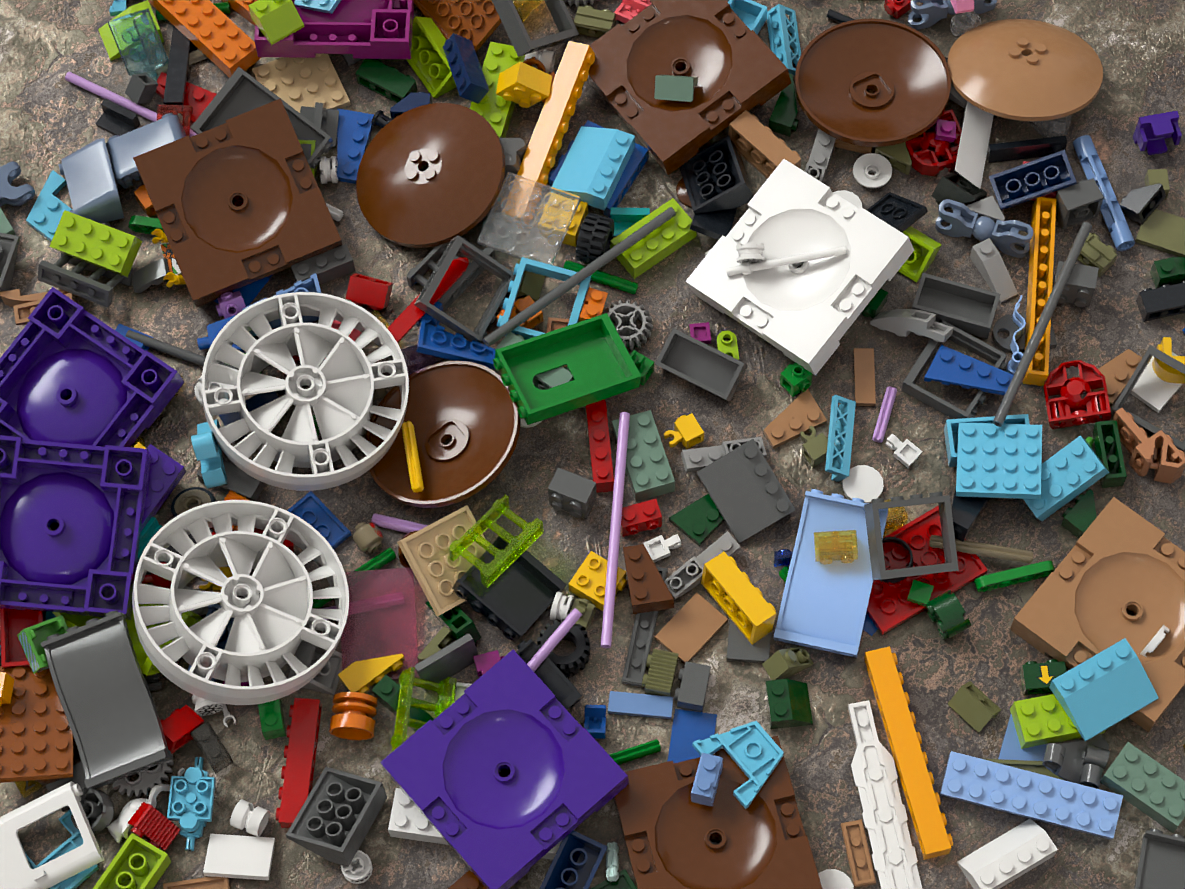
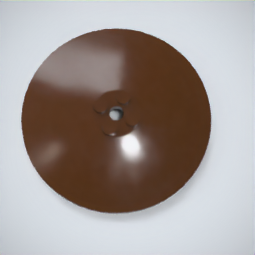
M884 19L851 20L823 31L804 49L795 72L797 100L809 120L833 138L859 146H891L904 143L923 134L943 114L951 90L950 70L940 49L921 32L902 23ZM867 90H875L876 93L871 94Z
M432 103L408 110L394 118L377 133L362 157L356 181V192L360 209L368 223L381 236L398 245L426 248L448 243L454 237H461L474 228L494 205L505 176L504 149L501 140L490 123L470 108L452 103ZM429 164L428 169L422 172V166Z
M447 361L433 364L408 376V402L403 423L411 421L414 425L424 486L423 491L414 493L411 489L402 427L388 452L369 470L375 482L391 498L403 504L421 508H436L458 503L473 496L490 484L510 460L517 445L521 426L517 403L512 402L508 386L505 387L503 385L501 376L486 366L468 361ZM399 385L393 387L378 406L401 409ZM374 413L370 422L390 430L394 428L397 422ZM367 430L365 439L376 447L380 446L384 440ZM452 438L449 444L444 445L446 439Z

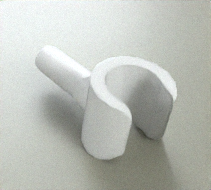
M224 704L222 710L224 713L223 724L228 728L226 724L228 719H233L235 725L237 721L233 715H230L226 704Z

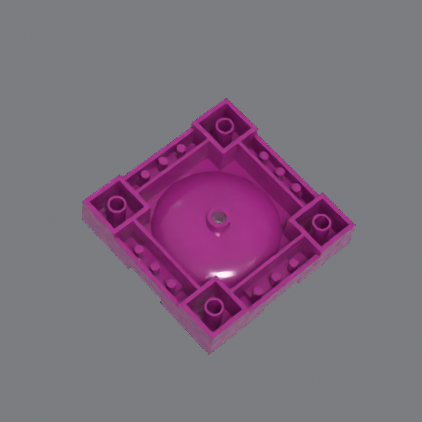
M292 0L304 23V27L273 45L269 43L257 25H255L254 41L258 57L315 58L316 54H353V58L411 59L414 0H341L332 14L298 8L295 5V0Z

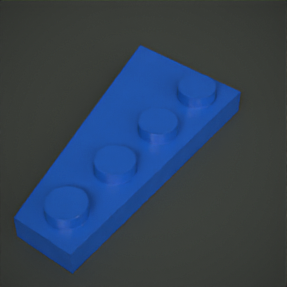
M337 108L339 110L337 178L341 182L356 184L359 165L373 128L371 121L374 114Z
M421 318L416 352L453 361L473 362L495 370L493 359H495L494 348L487 347L475 340L470 342L459 333L454 335L444 331L445 327L438 324L435 327L428 324V320Z
M941 345L924 377V381H938L949 386L954 384L966 389L976 388L981 389L982 392L1005 396L1014 375Z

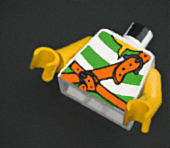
M155 229L151 234L157 237H154L152 242L154 244L162 242L160 245L164 258L167 260L169 270L163 280H169L166 286L171 288L174 284H186L165 233L161 229Z

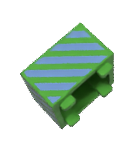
M63 615L25 628L17 635L33 674L49 668L45 649L41 646V643L47 641V637L51 635L67 633L68 627Z

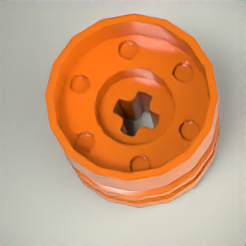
M340 692L333 696L334 705L332 706V711L336 715L331 717L330 734L347 740H368L373 738L376 723L372 717L377 714L375 709L378 705L377 698L359 692Z

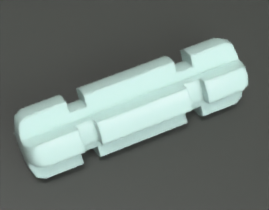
M612 842L606 845L608 846L606 850V877L609 882L617 881L619 878V872H617L619 870V847L616 842Z

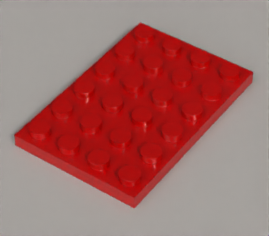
M939 506L885 536L902 539L909 545L913 555V567L945 563L944 549L929 546L931 535L942 536ZM893 542L883 543L885 569L907 568L910 563L909 552L900 544ZM956 551L959 571L908 576L897 583L874 580L867 614L883 635L926 609L925 606L907 601L913 580L934 586L929 600L931 601L948 590H951V594L958 591L975 579L985 575L988 571L976 554Z

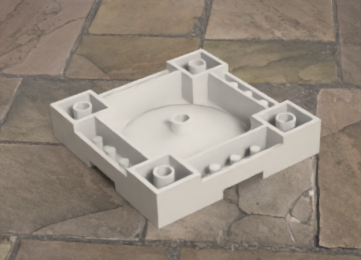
M783 159L747 204L748 210L726 237L722 235L686 280V283L694 295L721 313L727 314L816 376L840 345L839 340L883 284L887 280L891 281L913 253L914 248L908 236L862 207L859 209L832 192L827 185ZM750 242L756 243L757 246H759V243L764 244L762 256L765 258V261L836 247H846L847 254L752 271V274L747 275L742 273L727 276L726 268L741 266V263L736 261V258L740 257L736 251L737 244H742V246Z

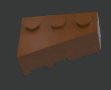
M644 544L623 547L633 614L674 608V598Z

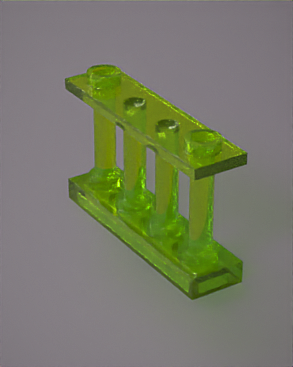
M505 494L501 499H497L493 503L492 508L459 540L452 542L449 547L450 560L454 562L461 555L481 571V583L488 588L544 533L543 522L536 518L534 521L527 523L509 509V496ZM503 514L522 528L523 531L518 536H513L495 523V521ZM489 528L507 541L509 545L504 550H499L480 535ZM473 542H476L492 554L495 559L489 564H485L469 552L467 548Z
M415 667L402 671L399 677L400 692L395 731L391 738L392 752L407 740L408 727L420 729L427 723L409 718L410 706L432 711L438 717L454 703L456 678L448 677L438 684L414 677ZM413 686L437 692V704L412 698Z

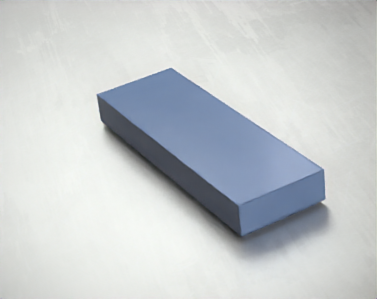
M610 691L608 714L661 719L672 718L673 697Z

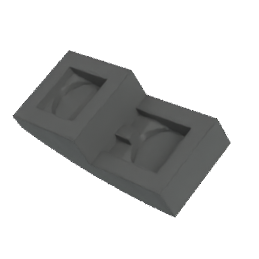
M165 258L156 260L132 274L134 292L142 293L151 284L160 285L164 281L163 278L169 272Z

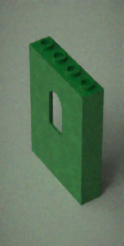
M607 313L497 349L495 351V359H493L495 369L501 373L503 385L505 387L508 386L510 398L513 403H517L519 416L525 420L527 425L640 387L641 374ZM567 365L574 378L573 381L546 390L538 389L533 384V378L536 375Z

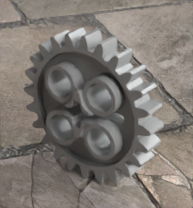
M171 759L158 764L155 770L145 769L135 773L139 775V778L134 782H130L132 775L112 782V788L114 790L119 789L121 795L127 791L129 798L132 797L133 793H135L137 798H140L141 793L149 797V791L155 785L162 784V780L169 781L166 773H173L172 769L168 766L173 765L174 762Z

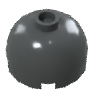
M82 790L83 795H81L80 802L93 833L104 830L110 825L115 811L112 799L101 790ZM71 815L73 825L78 829L74 816Z

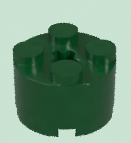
M951 590L932 599L925 605L930 621L932 623L936 622L938 626L937 631L943 640L950 639L971 627L969 618L965 620L963 617L964 613H966L955 594H951Z

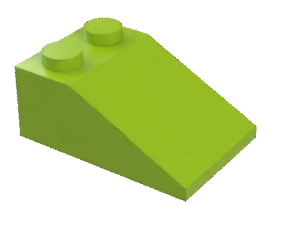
M148 0L128 7L98 29L110 61L164 42Z

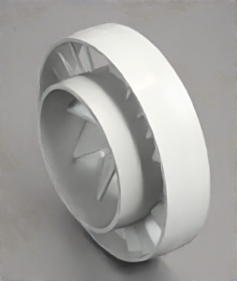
M295 292L261 300L238 313L221 329L207 353L203 366L201 389L203 408L209 427L221 450L238 468L251 477L271 486L296 491H314L350 482L370 470L383 458L395 441L405 417L409 393V378L406 362L397 341L385 325L374 315L355 303L340 297L315 292ZM302 316L319 317L318 324L303 323ZM281 319L282 326L272 330L269 322ZM334 320L342 322L338 330L331 327ZM354 328L362 332L355 341L348 337ZM253 330L259 339L256 340L249 331ZM373 341L379 348L366 356L362 348ZM233 344L237 345V346L240 347L242 350H244V351L246 352V354H244V353H242L241 351L237 350L236 348L232 347V345H233ZM299 355L300 366H296L292 356ZM386 357H387L388 360H389V361H385V362L374 363V362H377V361H379V360H381V359H384V358H386ZM221 361L223 363L236 367L239 370L219 364V362ZM272 365L285 373L287 377L284 380L259 373L267 366ZM388 372L391 375L385 376L382 373ZM211 382L236 385L210 390ZM304 385H307V386H309L310 388H308V389H303V388H301V387L304 386ZM399 385L401 409L373 405L374 389ZM285 390L286 395L251 412H248L246 409L245 398L247 395ZM228 399L227 402H220L219 400ZM292 404L296 407L282 438L272 434L271 431ZM311 407H313V411L321 433V441H319L317 437ZM239 412L240 420L219 429L212 418L214 415ZM371 413L397 421L396 425L390 430L370 422ZM366 429L384 440L380 446L376 447L363 438ZM245 434L247 435V437H245L243 440L237 443L234 447L231 445V443H233L237 439L241 438ZM356 445L366 455L360 461L351 452ZM257 449L260 451L253 461L248 459ZM342 459L345 467L334 471L332 462ZM273 460L278 462L275 470L270 469ZM293 467L311 468L312 474H292Z
M225 500L203 504L179 514L166 523L151 538L139 559L135 572L132 607L136 631L144 651L157 669L181 689L209 701L230 705H253L274 701L290 695L309 683L322 670L338 646L343 634L349 609V588L343 566L328 541L309 523L273 505L248 500ZM232 526H238V531H232ZM214 527L216 534L212 535L209 528ZM254 528L264 531L262 534L254 533ZM189 534L193 536L197 544L193 543L188 536ZM287 539L303 551L296 556L282 543ZM171 545L181 555L167 550V548ZM313 560L319 568L308 573L304 565ZM229 566L233 576L227 578L219 567ZM251 569H254L252 576H250ZM147 571L171 581L170 589L142 584ZM196 576L222 587L221 593L183 588ZM323 578L327 579L330 584L329 588L313 591L311 582ZM237 596H244L245 599H241ZM313 599H335L336 609L312 608ZM220 602V609L189 628L182 619L181 613ZM138 604H164V605H163V606H140V607H139ZM233 617L234 621L225 649H219L216 645L230 618ZM323 618L331 619V620H336V621H337V624H334V623H332V622H330V621H328V620H325V619H323ZM168 622L166 624L152 627L149 629L146 628V626ZM316 630H320V631H322L323 633H322V634L317 633ZM172 640V643L161 649L159 648V645ZM302 640L327 650L309 668L294 656ZM183 657L192 667L187 671L175 662ZM288 663L297 675L287 679L281 668ZM271 675L274 683L264 685L262 678ZM215 678L225 681V684L213 682L211 679ZM249 681V686H241V682Z

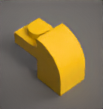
M1163 337L1161 344L1157 345V349L1185 365V356H1172L1171 337ZM1154 357L1152 368L1161 380L1169 383L1185 384V374Z

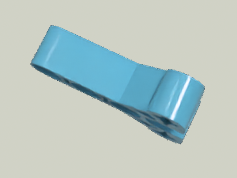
M213 420L214 423H215V425H216L217 428L219 429V428H220L219 421H218V420ZM208 422L197 424V435L191 436V441L197 461L200 460L201 474L205 486L208 489L227 484V476L222 450Z

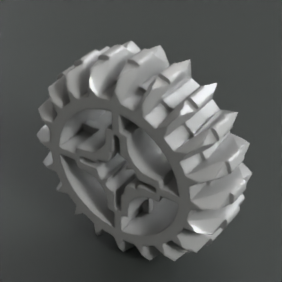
M627 299L626 303H622L619 300L618 305L612 302L611 308H605V313L608 314L611 321L615 322L616 330L626 348L633 351V346L640 349L641 343L646 344L647 338L651 337L650 331L653 330V325L651 324L652 317L649 316L648 310H644L643 304L638 306L636 301L630 304V300ZM637 319L642 324L640 330H638L637 326L635 325Z

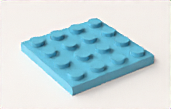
M959 422L956 496L1041 499L1042 425L1003 424L999 427L993 423Z

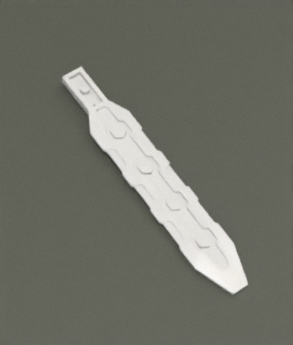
M869 700L848 704L857 745L851 769L855 786L858 787L863 808V821L865 828L868 830L873 852L872 860L874 868L878 873L881 889H922L916 864L918 862L915 847L912 846L907 826V813L905 805L902 804L897 784L898 776L894 759L878 740Z

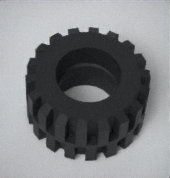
M589 213L585 217L576 245L577 261L590 264L610 250V240L613 239L614 220L612 218Z
M554 620L553 625L548 623L545 626L546 630L542 629L540 631V637L537 639V645L540 648L562 622L558 623L557 620ZM574 624L562 638V640H568L575 644L576 649L573 653L567 656H559L551 651L548 655L566 677H570L572 672L574 675L578 674V669L583 670L585 663L589 661L590 641L586 630L583 631V626L580 624L577 626Z

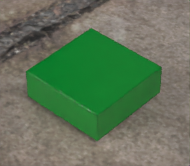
M913 580L907 601L922 606L927 605L934 586Z

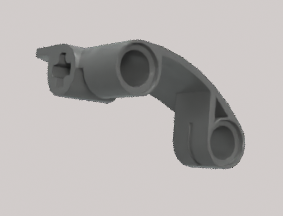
M1101 734L1092 737L1086 742L1082 739L1061 744L1049 743L1046 746L1042 764L1052 773L1066 781L1099 789L1103 769H1105L1109 759V744Z

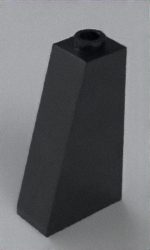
M956 473L950 501L954 535L956 539L963 542L991 497L956 496Z

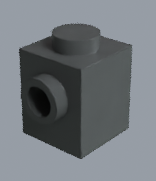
M147 73L133 74L125 94L136 104L150 103L158 83Z

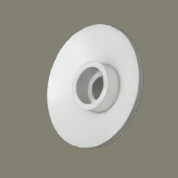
M869 153L862 155L856 160L853 166V175L860 185L867 188H879L890 180L892 166L884 156Z

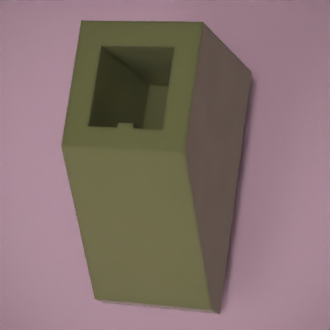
M801 646L778 650L762 665L771 680L788 679L812 666L814 663L808 651Z

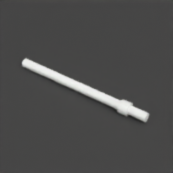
M836 247L751 264L750 262L741 263V266L726 268L727 276L742 273L747 275L752 274V271L847 254L846 247Z

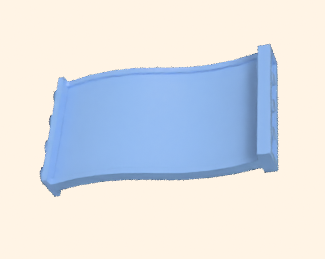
M811 489V492H805L801 519L774 632V640L857 658L874 581L872 579L864 504L868 503H864L863 499L852 498V500L844 499L843 495L832 493L831 496L824 495L823 491ZM888 508L879 509L882 539L889 512Z

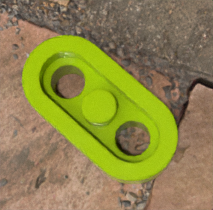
M722 331L717 336V350L739 360L736 335L731 331ZM729 338L730 341H724L723 339Z

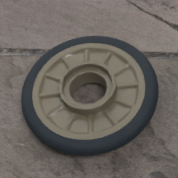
M191 487L181 491L176 495L171 504L173 517L175 518L189 510L188 506L191 503L196 502L198 503L197 506L215 502L213 494L201 487Z

